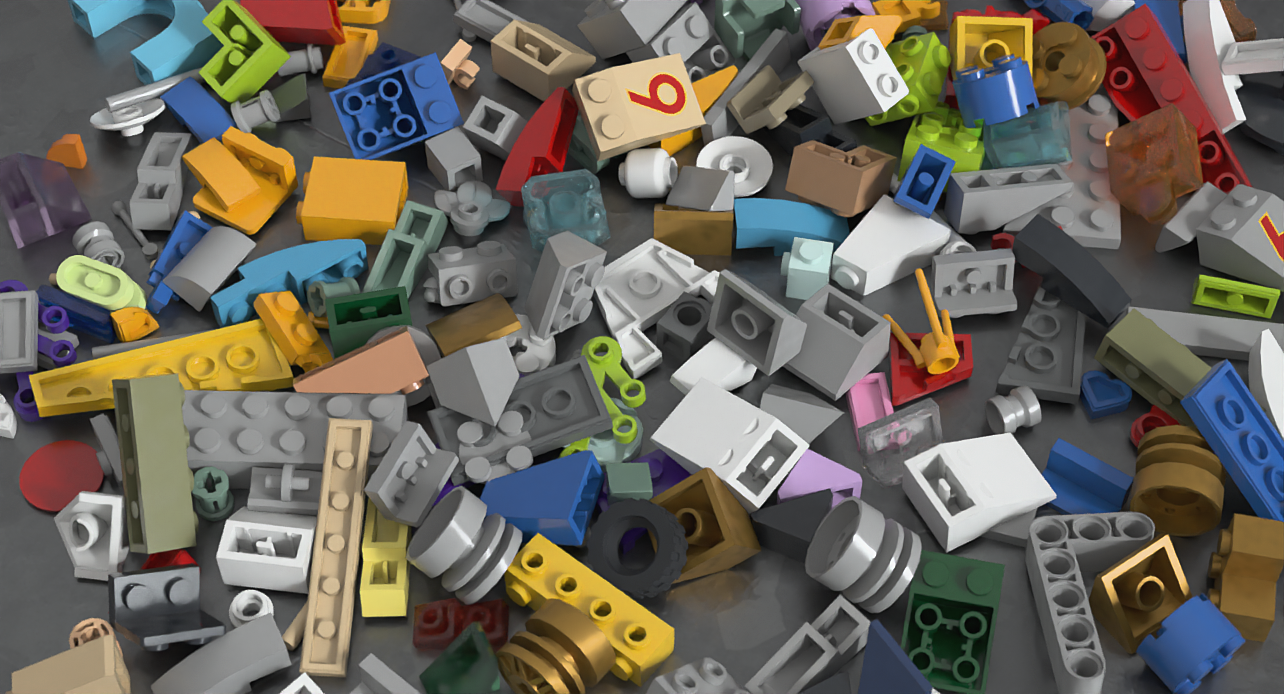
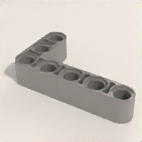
M1114 512L1042 516L1033 520L1029 526L1025 562L1059 694H1101L1106 662L1080 572L1105 571L1151 541L1154 537L1155 525L1148 516L1142 513Z

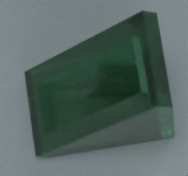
M472 622L419 675L427 694H489L500 689L497 657L480 622Z

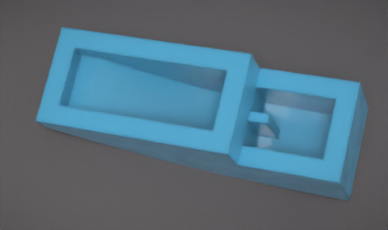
M734 199L733 230L736 249L773 246L774 256H782L784 252L791 253L794 237L834 243L833 252H835L850 235L847 217L836 215L829 209L779 199Z

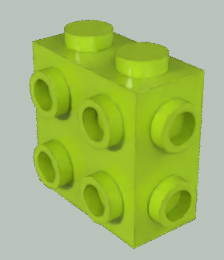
M934 32L920 36H911L905 40L888 44L885 50L909 89V93L887 111L864 117L870 126L934 111L952 59L948 48L942 45Z

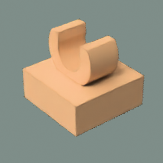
M461 39L440 64L448 84L454 79L458 86L467 90L476 78L474 76L478 73L480 67L473 61L467 60L472 47Z

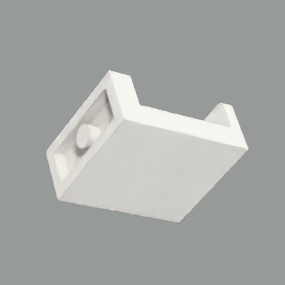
M872 28L866 29L854 39L822 50L817 46L797 61L802 71L807 70L815 83L812 85V88L834 125L883 113L909 93V89Z

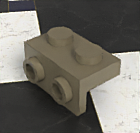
M767 65L727 102V107L746 134L764 126H767L770 130L787 118L786 110L795 108L806 99L804 93L815 82L807 70L781 82L772 67Z

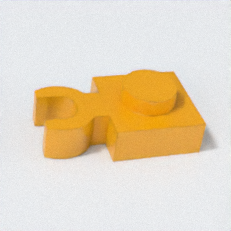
M879 0L873 2L872 7L876 15H899L902 18V22L895 34L906 31L911 26H920L921 18L933 19L940 14L941 4L939 1L928 4L931 0Z

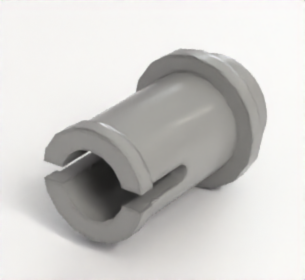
M310 44L307 45L308 49L287 52L291 57L278 70L279 76L284 77V75L311 70L313 74L317 73V69L324 68L320 47L313 48Z

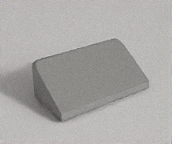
M689 165L683 166L668 195L666 205L704 211H731L734 208L735 173L729 170Z
M1208 181L1203 183L1163 226L1155 244V250L1161 253L1188 244L1197 235L1196 228L1224 200L1227 194Z

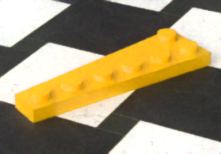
M262 319L29 375L40 417L115 408L113 379L178 373L179 382L182 383L184 390L249 392L273 391L293 387L294 379L287 358Z

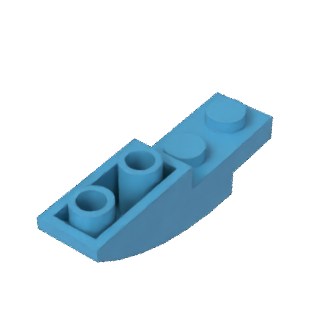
M361 239L313 242L280 250L238 267L240 281L210 297L217 323L221 328L246 322L250 317L258 314L253 303L258 295L262 293L291 291L302 305L308 301V288L314 281L321 280L325 283L338 282L343 277H358L362 272L369 269L365 244Z

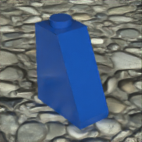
M584 450L487 481L479 499L487 505L485 518L494 513L500 514L506 519L505 524L511 523L522 532L521 543H528L539 533L557 545L581 546L605 475L593 451Z

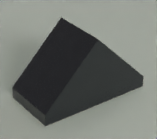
M829 488L750 513V520L760 546L805 563L812 538L823 519L832 509L833 493Z

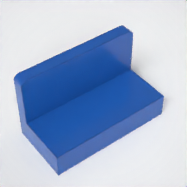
M1058 438L1051 448L1046 468L1041 474L1057 495L1056 499L1045 505L1063 515L1120 512L1128 500L1134 479L1061 438Z

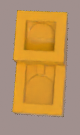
M215 137L182 155V160L203 188L208 187L227 213L255 197L260 192L259 185L249 172Z

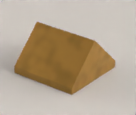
M655 203V240L682 254L731 256L733 210L704 211Z
M1161 533L1097 575L1088 601L1093 616L1128 653L1133 654L1149 634L1156 639L1158 637L1156 633L1162 627L1160 623L1193 598L1168 534Z

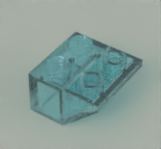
M1054 102L1039 106L1037 109H1027V114L986 126L983 120L984 149L993 169L1058 164L1071 161V136L1067 102Z

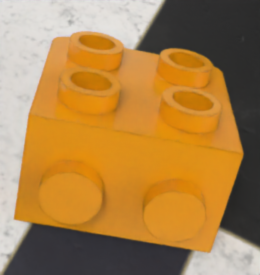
M230 126L222 135L223 144L253 177L260 187V192L255 197L227 213L208 187H202L193 197V204L196 209L245 234L252 235L265 224L298 188L293 156L283 148H275L259 140L252 133H244Z

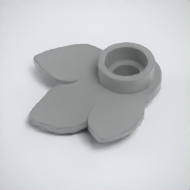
M478 180L465 181L459 186L457 192L437 190L434 194L436 209L443 211L445 215L449 216L454 230L464 236L481 234L488 222L502 220L510 211L509 202L492 199L490 187Z

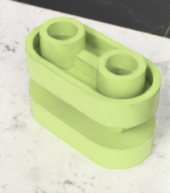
M74 255L65 259L57 270L56 280L59 287L86 309L111 317V313L123 308H146L147 296L145 291L117 267L83 255Z

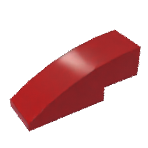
M558 87L538 108L514 143L503 166L495 190L512 206L539 208L548 173L562 174L579 112L575 98L565 87Z

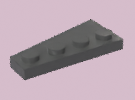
M1041 281L1017 341L1010 352L1004 371L997 382L995 393L1010 394L1012 389L1025 385L1033 391L1037 399L1077 404L1080 396L1086 315L1041 288Z

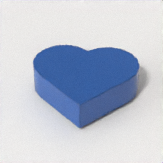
M1096 370L1088 371L1081 376L1080 398L1091 420L1121 413L1129 407L1132 390L1124 381L1110 380L1106 374Z

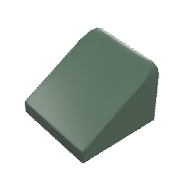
M648 462L606 464L608 505H612L615 502H624V499L628 498L635 500L641 498L648 501L652 499L653 488Z

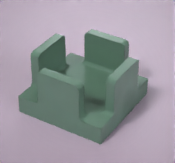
M715 0L714 30L735 58L744 56L749 62L775 29L780 30L784 25L791 35L799 32L801 8L795 0Z

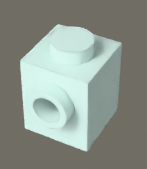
M794 237L791 253L784 252L780 275L787 276L786 297L808 300L829 283L834 243Z

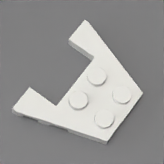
M653 238L605 266L604 275L593 291L612 338L621 347L622 360L631 379L639 378L662 363V352L642 331L658 322L684 291L694 297L703 295L713 305L720 274L715 270L710 273L694 265V259Z

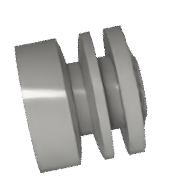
M459 486L446 494L426 516L408 546L406 559L430 578L439 576L444 572L442 586L449 592L455 591V595L465 604H471L483 597L508 569L522 542V532L511 523L505 524L506 519L498 513L491 514L485 518L487 505L466 488Z
M856 496L848 497L834 506L816 530L807 551L805 560L806 573L833 591L842 590L843 595L853 603L857 602L858 605L868 612H881L897 600L911 581L920 561L922 549L920 536L893 519L884 520L883 513Z

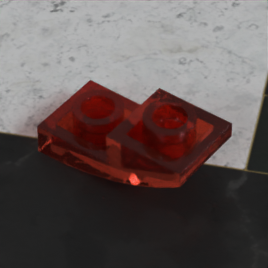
M456 598L415 605L412 644L415 648L430 650H472L504 646L508 643L509 606L503 598L464 606Z

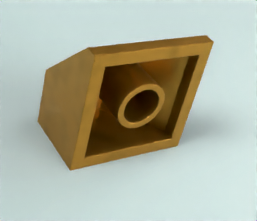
M703 468L649 500L673 513L678 518V523L684 527L686 532L684 535L685 540L688 541V549H686L687 562L682 567L681 576L678 580L675 579L673 583L728 570L762 551L748 512L711 468ZM648 530L652 545L656 553V539L652 532Z

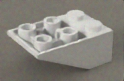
M703 377L700 378L649 439L692 475L705 467L711 468L748 512L749 518L750 513L757 511L810 446L776 417Z
M1011 432L939 444L904 461L902 489L946 553L1001 524L1056 499L1057 496Z

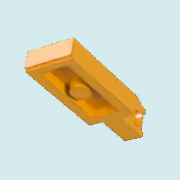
M291 291L262 293L258 295L253 303L254 308L290 365H299L305 372H308L333 360L329 349Z

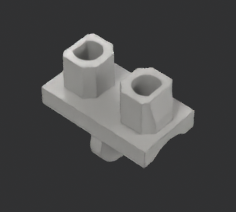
M284 464L283 469L252 467L251 487L247 503L248 511L318 515L323 471L294 470V464Z

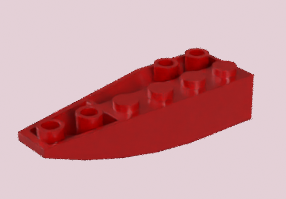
M1146 4L1090 37L1105 52L1107 65L1102 84L1114 105L1197 189L1207 181L1227 195L1238 184L1252 187L1157 16Z

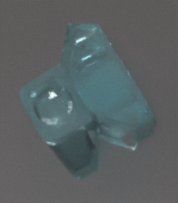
M587 169L531 176L521 187L525 208L523 210V219L529 229L533 249L543 252L547 238L567 230L596 246L611 237L601 195L600 182L598 177Z

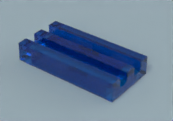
M41 284L36 291L38 301H40L39 304L47 308L60 306L66 311L70 321L68 327L111 344L117 337L110 310L47 285ZM56 316L51 320L59 322L62 317Z

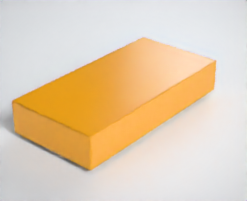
M343 26L346 43L334 45L322 77L324 87L340 89L364 80L378 42L377 30Z

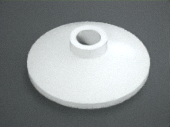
M154 98L113 112H109L107 108H104L91 116L90 124L97 129L120 130L122 136H133L143 132L142 124L154 119L165 109L164 101Z
M738 136L723 137L710 142L701 150L696 162L697 167L734 171V197H744L760 191L769 182L773 171V163L768 151L756 141Z

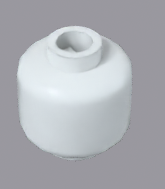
M662 148L634 149L628 153L625 163H621L619 166V181L622 186L626 185L627 191L634 198H663L670 192L678 178L675 158L670 157L668 152Z

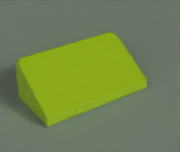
M1199 274L1193 284L1191 303L1271 319L1280 296V290Z

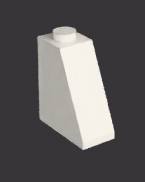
M884 194L834 252L831 279L837 281L842 287L851 289L862 296L868 295L914 273L918 268L922 269L931 265L932 257L940 255L942 248L949 243L951 229L894 202L892 198Z

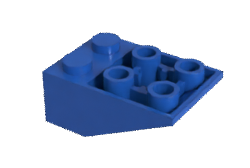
M436 52L329 93L355 159L373 160L464 124Z

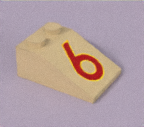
M680 53L611 67L574 80L572 92L597 161L706 125Z

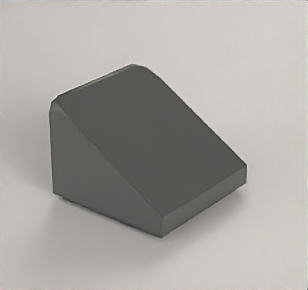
M305 74L298 75L271 91L280 112V120L275 122L311 118Z

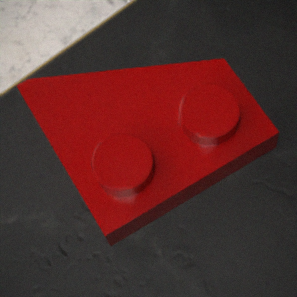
M890 332L889 367L892 406H898L971 377L973 371L971 334H953L955 346L960 356L958 364L948 372L931 374L926 366L920 369L917 368L912 355L893 332ZM928 333L905 334L920 350L922 345L921 339Z

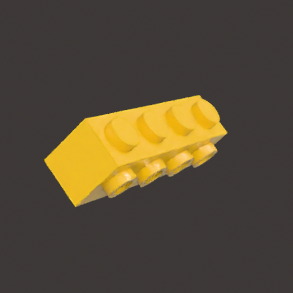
M539 533L514 557L504 573L506 592L518 605H528L537 611L549 598L560 599L573 605L591 619L610 641L616 654V663L610 670L622 680L630 679L639 687H642L674 651V628Z

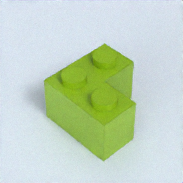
M222 0L201 21L224 46L198 73L223 99L231 104L236 101L240 103L248 101L291 57L266 29L235 0Z

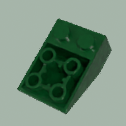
M921 550L920 561L910 583L900 647L933 688L964 694H985L1004 576V564Z

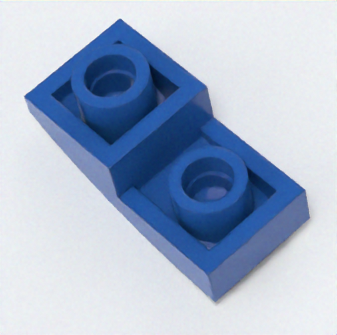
M191 76L160 96V99L164 101V105L183 127L187 126L201 144L213 137L218 141L222 140V135L230 126L237 129V124L230 115Z

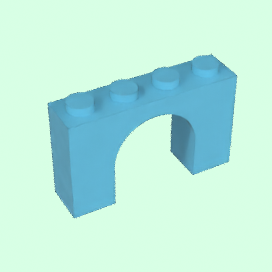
M68 0L73 20L93 38L136 15L158 14L173 20L163 32L130 51L136 76L145 85L204 67L224 46L201 22L208 13L198 0Z

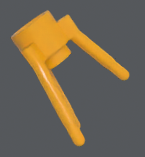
M918 268L915 270V275L933 332L926 334L921 339L922 345L919 350L889 314H884L883 318L891 322L890 330L912 355L918 369L926 366L931 374H942L953 369L958 364L960 356L955 346L949 312L946 309L941 311L942 332L923 270Z

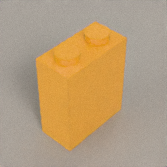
M314 156L311 172H305L303 178L305 198L304 201L298 202L296 210L297 224H302L305 240L361 239L364 244L382 245L388 230H395L406 204L409 188L406 163Z

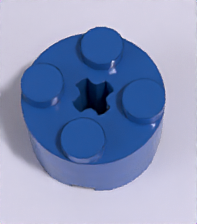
M1009 54L993 59L992 67L978 69V66L974 65L955 71L957 79L952 84L965 128H975L974 120L984 119L987 126L1028 113L1026 105L1034 109L1039 107L1028 61L1022 60L1021 57H1015L1014 54Z
M1202 593L1200 596L1196 595L1160 623L1162 627L1156 633L1159 638L1155 639L1149 634L1138 646L1136 653L1172 693L1190 694L1202 683L1200 679L1209 671L1215 674L1233 658L1232 654L1246 640L1241 636L1236 627Z

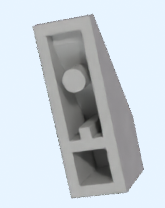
M1057 163L950 173L944 215L957 233L976 234L979 231L995 230L1071 190L1073 182Z

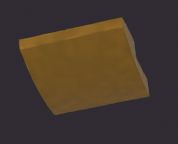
M499 293L425 325L431 339L437 344L442 358L465 347L496 340L522 329L514 311Z

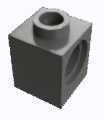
M684 291L657 322L656 347L685 363L714 337V335L707 331L712 305L708 301L696 298Z

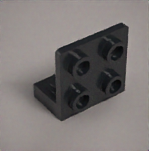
M194 563L108 574L109 624L114 630L125 636L126 639L141 646L142 650L161 651L169 648V643L179 641L193 645L206 644L212 641V636L226 634V624L200 610L199 566Z

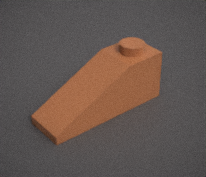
M406 325L294 378L293 387L296 392L392 394L400 390L402 395L422 387L425 384L423 379L428 377L429 373Z

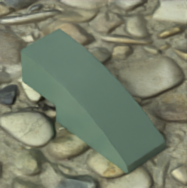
M407 200L395 230L389 229L362 293L405 286L407 298H409L428 267L427 254L436 252L449 222L444 212Z

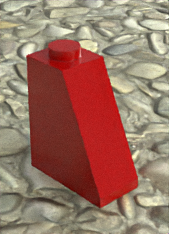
M240 0L241 6L277 42L342 45L346 43L337 0Z

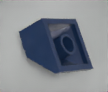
M879 620L872 621L869 624L858 694H932V685Z

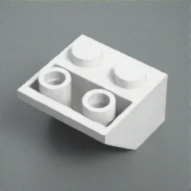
M246 506L240 508L226 520L216 555L223 583L308 594L317 515L248 511Z

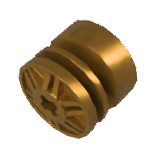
M1180 425L1158 427L1147 432L1139 441L1135 469L1136 476L1133 479L1130 499V511L1148 516L1153 521L1155 531L1182 537L1195 536L1213 530L1221 522L1224 498L1223 486L1225 485L1227 470L1198 428Z
M549 598L525 623L526 631H517L509 639V643H506L494 655L495 664L501 676L516 694H585V687L596 685L616 663V654L612 645L600 628L573 605L554 598Z

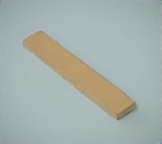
M329 418L299 671L301 675L306 673L311 676L346 677L366 496L364 489L367 486L373 431L371 420Z

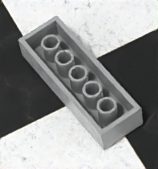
M184 390L185 402L182 406L183 422L188 429L190 437L189 447L186 449L188 467L191 469L193 476L198 470L210 466L225 471L229 479L228 489H250L252 467L283 469L284 464H294V470L323 471L329 418L372 421L373 431L367 477L368 484L371 475L378 468L392 441L398 435L404 423L409 421L405 395ZM207 478L208 488L212 487L210 478Z

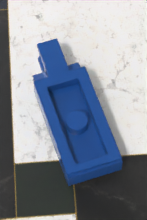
M186 210L178 218L148 274L150 276L146 283L154 288L147 299L146 308L157 315L167 305L170 297L176 301L180 299L177 293L162 282L163 279L200 239L213 228Z

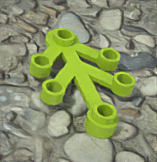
M606 336L592 338L583 346L581 356L585 355L611 417L614 439L622 444L631 443L638 435L636 421L632 416L621 413L604 391L603 384L605 376H607L620 390L623 404L630 408L639 407L645 402V386L641 381L631 379L620 365L622 350L616 340ZM599 352H608V353H607L606 355H604V356H596V355H595V354H597V353H599ZM631 390H637L640 392L635 397H629L626 395ZM622 426L631 427V430L626 433L617 431ZM590 437L571 443L569 447L560 453L559 458L587 450Z

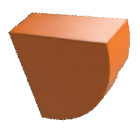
M80 134L63 135L62 139L52 143L46 156L47 164L83 169L87 162V156Z

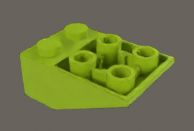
M937 101L934 111L915 116L905 139L897 181L901 182L905 171L921 144L956 161L951 173L981 171L992 125L986 126L984 119L974 120L975 128H965L960 110L949 108L950 106L947 103ZM949 178L943 189L945 192H947Z

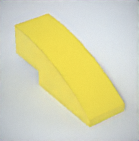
M368 498L362 545L363 569L360 584L362 617L406 616L410 562L406 559V553L411 542L412 526L385 519L370 498Z

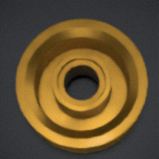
M1058 22L1039 30L1032 36V80L1038 102L1049 110L1067 111L1080 106L1090 99L1100 87L1106 72L1107 62L1102 47L1094 39L1090 38L1083 28L1074 23Z

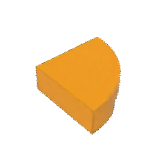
M127 307L110 314L117 337L121 343L137 341L159 328V324L147 310L140 307Z

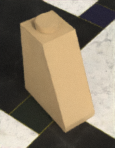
M111 634L99 637L13 672L12 691H6L5 694H131L130 676L115 638Z

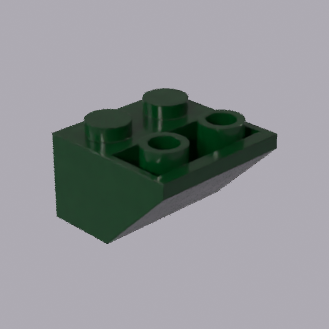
M405 286L325 299L334 359L366 345L367 341L381 329L399 325L413 326Z

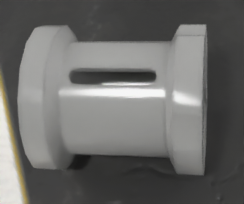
M268 90L260 92V96L244 103L236 101L231 104L234 120L240 131L244 133H250L253 127L269 120L272 122L280 120L279 109L274 97Z

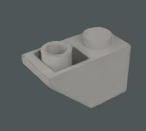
M481 96L465 122L463 129L472 145L506 161L514 143L528 121L515 111Z

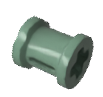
M349 276L333 283H325L321 280L314 281L308 288V303L315 316H326L325 299L359 294L360 289L356 280Z
M213 466L204 467L195 473L192 494L197 498L196 509L202 518L208 521H220L232 513L235 504L234 497L230 490H228L229 479L225 471ZM207 478H210L212 487L208 488ZM216 500L219 506L217 510H215L213 501Z

